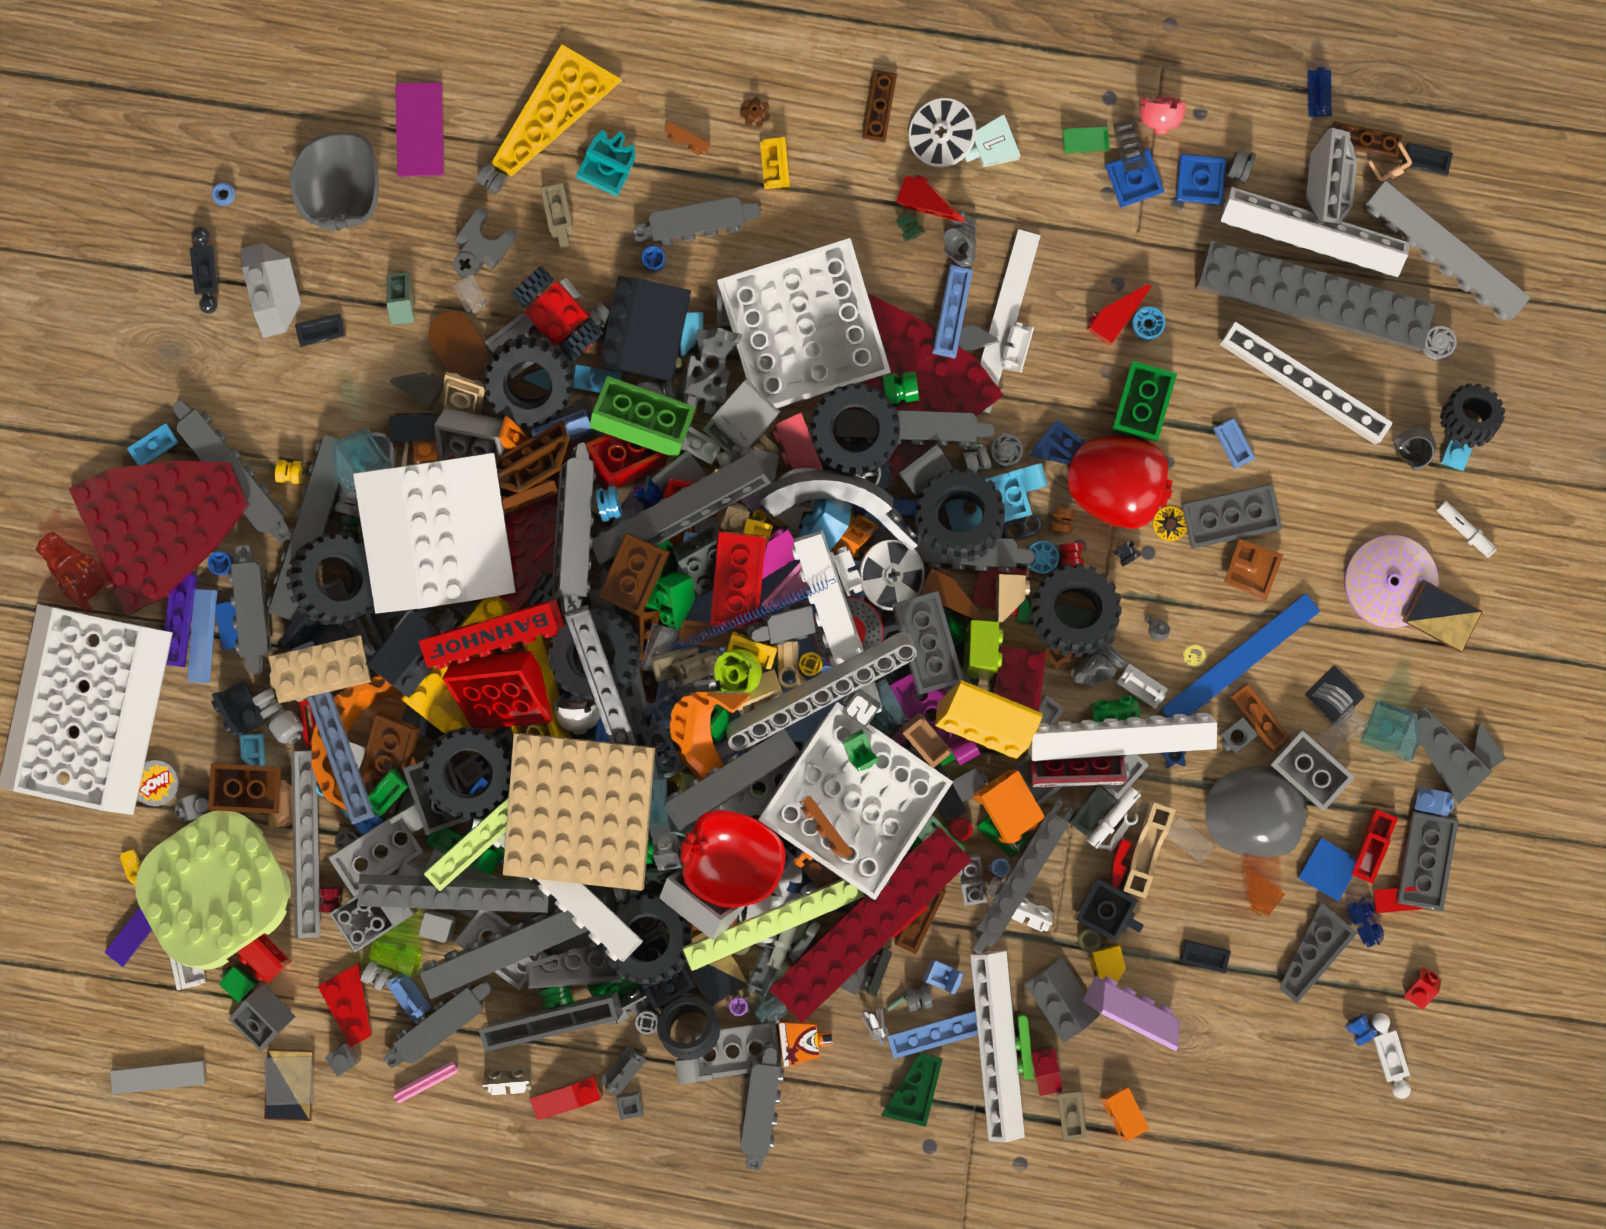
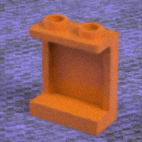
M1008 769L973 794L976 802L983 804L999 831L1000 836L998 839L1000 842L1010 844L1017 842L1021 839V835L1024 832L1037 828L1040 825L1039 822L1045 818L1017 770Z

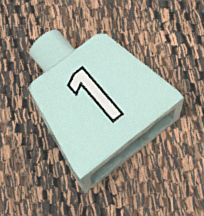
M1001 115L976 131L974 144L969 153L964 157L966 162L979 158L982 167H988L1019 160L1021 155L1005 115Z

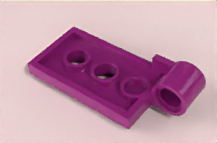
M911 672L888 684L908 721L919 712L925 717V712L929 708L937 709V703L947 694L946 690L941 688L927 692L926 697L922 700L915 699L914 692L916 687ZM936 718L933 720L926 719L949 745L959 765L980 755L974 741L967 740L962 736L935 726Z

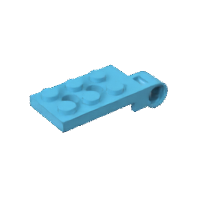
M1042 463L986 479L987 482L992 480L996 485V490L1001 492L1002 502L1005 506V522L1032 515L1026 492L1048 486ZM956 499L946 503L945 509L951 531L966 532L975 528L982 520L981 509L976 505L975 513L966 514L963 511V504L969 500Z

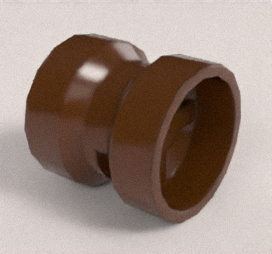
M1052 507L1051 515L1053 519L1049 524V531L1072 533L1071 519L1074 517L1075 510Z

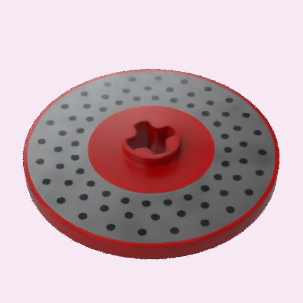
M846 597L863 650L865 651L882 642L884 631L878 612L873 606L862 599ZM815 619L816 633H813L815 646L823 658L830 662L832 653L830 648H826L822 635L825 632L823 626H818Z

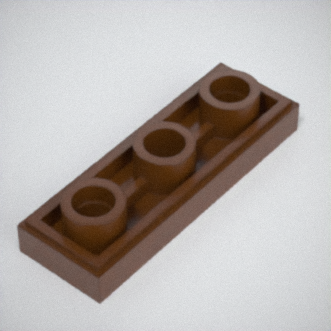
M874 70L863 140L886 142L897 78L896 73ZM882 103L884 108L877 109L876 104Z
M1333 122L1332 128L1350 133V141L1355 151L1394 159L1398 158L1400 147L1397 143L1401 141L1402 135ZM1363 136L1368 137L1369 143L1363 141Z

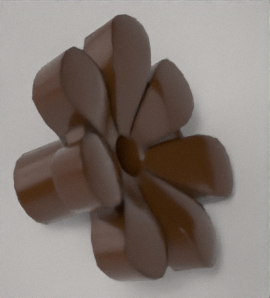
M754 97L753 102L744 101L743 106L746 109L740 112V117L746 118L745 124L747 126H752L753 122H755L756 126L760 128L763 126L762 119H770V114L765 111L769 108L767 102L760 103L761 100L758 97Z

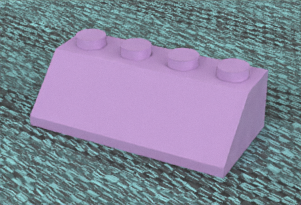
M1095 976L1083 999L1084 1002L1101 1014L1175 1051L1177 1050L1179 1019L1172 1015L1174 1012L1172 1009L1162 1004L1160 1008L1155 1006V1001L1145 995L1142 998L1135 996L1137 992L1125 985L1123 989L1117 987L1118 982L1107 976L1104 979Z

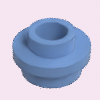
M218 183L212 189V199L220 206L230 205L235 199V190L228 183ZM227 191V197L222 199L220 193Z

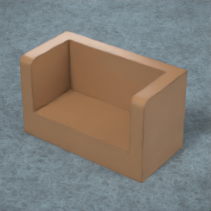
M920 712L902 725V733L932 768L951 754L949 745Z

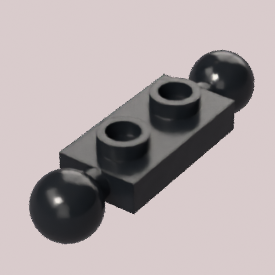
M200 226L196 227L191 233V238L197 244V247L189 248L194 293L196 295H203L199 301L200 310L203 313L211 314L218 307L217 300L212 296V293H219L215 248L213 245L206 246L210 239V233L205 227Z

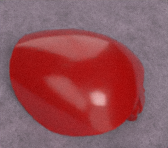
M1131 435L1104 436L1088 441L1075 453L1068 472V487L1075 502L1101 522L1125 529H1137L1147 525L1153 520L1160 506L1166 507L1167 501L1171 499L1173 492L1171 490L1173 480L1167 479L1168 462L1162 450L1145 439Z
M714 810L700 817L692 832H687L685 841L681 843L680 851L682 852L679 860L683 862L685 883L698 897L722 907H742L759 903L772 894L781 879L786 856L785 848L780 838L761 822L744 814L726 810Z

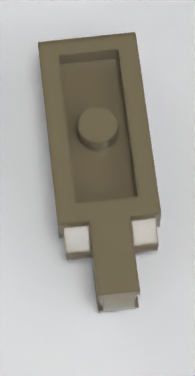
M564 183L542 186L540 188L552 238L558 237L561 249L570 248L568 235L573 234V226Z

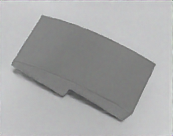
M980 853L969 854L968 856L972 861L959 872L964 906L987 903Z

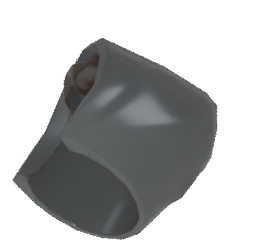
M1415 425L1402 432L1393 441V448L1399 458L1410 465L1413 471H1417L1432 461L1436 443L1429 429Z

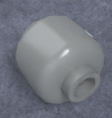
M281 709L270 717L269 729L279 743L293 744L301 738L300 734L304 726L294 711Z

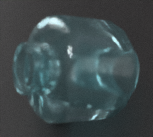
M769 992L765 997L760 998L756 1002L757 1011L754 1013L761 1024L766 1022L768 1025L774 1026L789 1015L788 1009L772 992Z

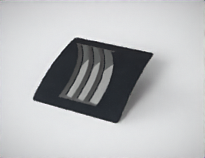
M1335 666L1305 694L1334 725H1337L1365 697Z

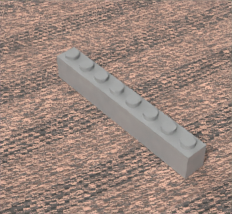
M1384 181L1364 205L1367 208L1366 212L1371 217L1382 220L1387 230L1404 238L1403 241L1409 242L1410 248H1417L1421 252L1423 259L1440 267L1439 271L1449 278L1453 277L1458 281L1457 285L1462 290L1473 293L1476 296L1475 300L1482 306H1489L1494 310L1493 314L1501 321L1506 320L1508 322L1514 319L1531 298L1387 181Z

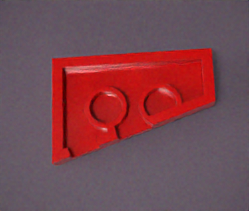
M359 963L317 986L350 1047L372 1036L364 986L362 981H360L361 969Z

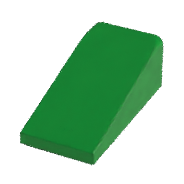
M1108 127L1062 129L1061 131L1064 155L1110 150Z

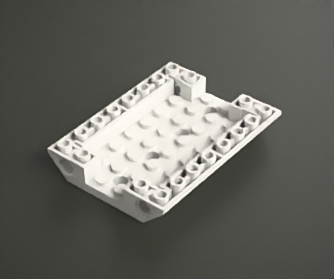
M37 604L2 765L0 786L19 793L97 810L134 815L173 633ZM92 634H97L100 639L96 647H92L89 644V637ZM84 679L90 684V688L86 693H82L79 690V683ZM73 725L77 726L80 730V734L76 739L71 738L69 735V729ZM63 771H66L70 776L69 782L65 785L59 781V775Z

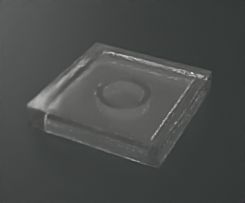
M313 1056L265 1058L266 1105L314 1103Z

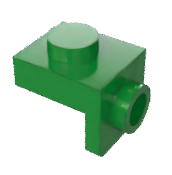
M862 729L841 740L850 763L858 772L867 770L873 764L879 762Z

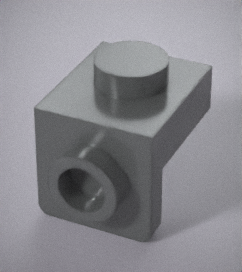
M209 791L176 800L175 813L182 823L197 819L213 811L208 810Z

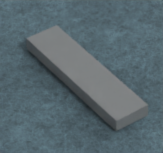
M204 1060L110 1071L112 1094L206 1084Z

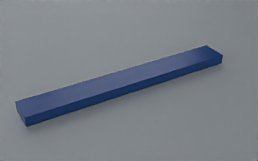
M1305 593L1163 706L1161 711L1167 718L1173 717L1176 714L1192 715L1321 611Z

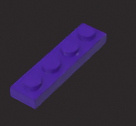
M189 574L169 594L164 631L172 632L173 635L166 665L186 666L197 575Z

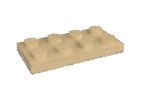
M361 636L269 656L279 703L371 682Z

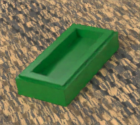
M395 768L391 769L368 795L373 811L378 817L383 816L409 787L407 780Z

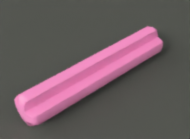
M451 1061L396 1090L393 1096L397 1103H401L456 1074L458 1068Z

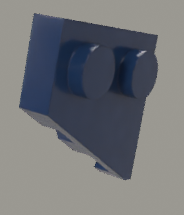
M1056 420L1028 455L1034 458L1070 465L1075 453L1086 442L1059 420Z

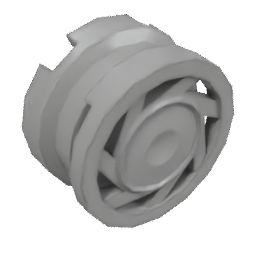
M1435 326L1430 329L1424 349L1422 350L1428 358L1434 360L1443 359L1451 355L1457 345L1454 332L1445 326Z

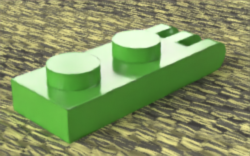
M1020 1013L1017 1015L1019 1036H1015L1016 1050H1020L1021 1059H1017L1018 1074L1022 1073L1024 1079H1033L1028 1019L1025 1014Z

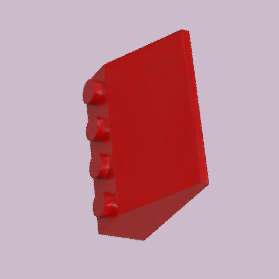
M531 651L471 657V660L459 664L457 660L451 661L450 666H448L442 677V680L472 728L487 729L551 723L553 720L542 669Z

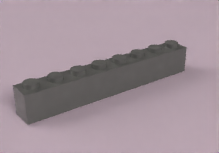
M324 435L323 440L319 439L316 447L318 456L316 462L313 461L309 469V474L311 475L310 482L305 484L302 491L304 501L302 506L299 505L296 510L295 519L298 520L295 528L292 527L289 532L288 541L291 542L288 550H284L281 558L283 567L281 572L276 574L274 580L276 589L274 595L271 594L268 599L267 607L270 608L268 613L294 620L299 613L297 610L299 604L297 602L292 603L290 599L293 596L292 590H287L286 583L290 582V577H286L287 569H290L292 566L289 562L293 556L297 555L296 551L301 546L327 534L339 496V490L351 458V443Z
M754 451L744 454L733 463L720 467L713 474L700 478L693 485L684 487L671 497L660 500L651 508L638 512L631 519L622 521L609 531L598 534L596 538L592 539V548L599 564L609 572L626 532L654 545H659L771 483L761 459Z
M359 874L358 906L547 913L548 896L538 888L540 883L537 880L455 877L439 891L426 876Z
M558 906L552 908V912L545 915L544 912L538 913L531 917V921L524 924L522 922L515 923L509 927L510 930L504 933L497 931L487 936L488 940L481 943L478 940L466 945V949L457 952V950L450 951L444 955V959L437 962L435 959L422 964L423 968L419 969V974L430 999L589 930L585 926L581 929L572 921L574 915L568 910L563 912Z

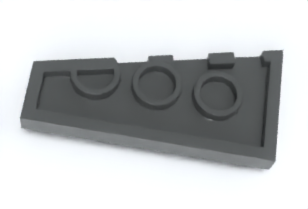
M1425 706L1408 721L1412 731L1458 804L1492 773V770Z
M1322 902L1279 987L1296 1004L1357 934L1354 929Z
M595 942L590 943L588 946L578 949L574 948L565 953L555 954L527 963L526 965L528 989L621 983L622 976L609 965V961L604 956L602 950L604 949L603 943L597 945Z

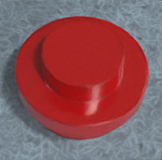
M959 817L951 822L949 831L957 840L963 841L971 836L973 827L968 819Z

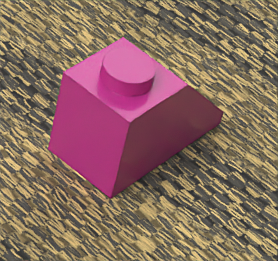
M780 529L770 535L772 540L767 543L762 579L795 560L792 546H795V540L789 530L784 532Z

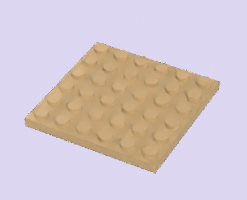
M515 733L503 875L642 891L645 880L655 747Z

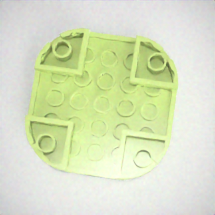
M212 811L200 816L157 845L145 857L137 873L135 885L136 898L144 916L164 951L172 959L187 967L208 970L229 962L228 957L262 934L266 933L269 935L274 931L287 913L285 909L288 898H291V886L288 875L281 868L263 837V831L257 824L240 813Z

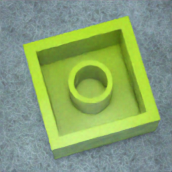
M971 620L965 632L963 678L991 680L994 673L998 672V667H1001L1002 653L998 652L999 644H1002L1003 630H999V622Z

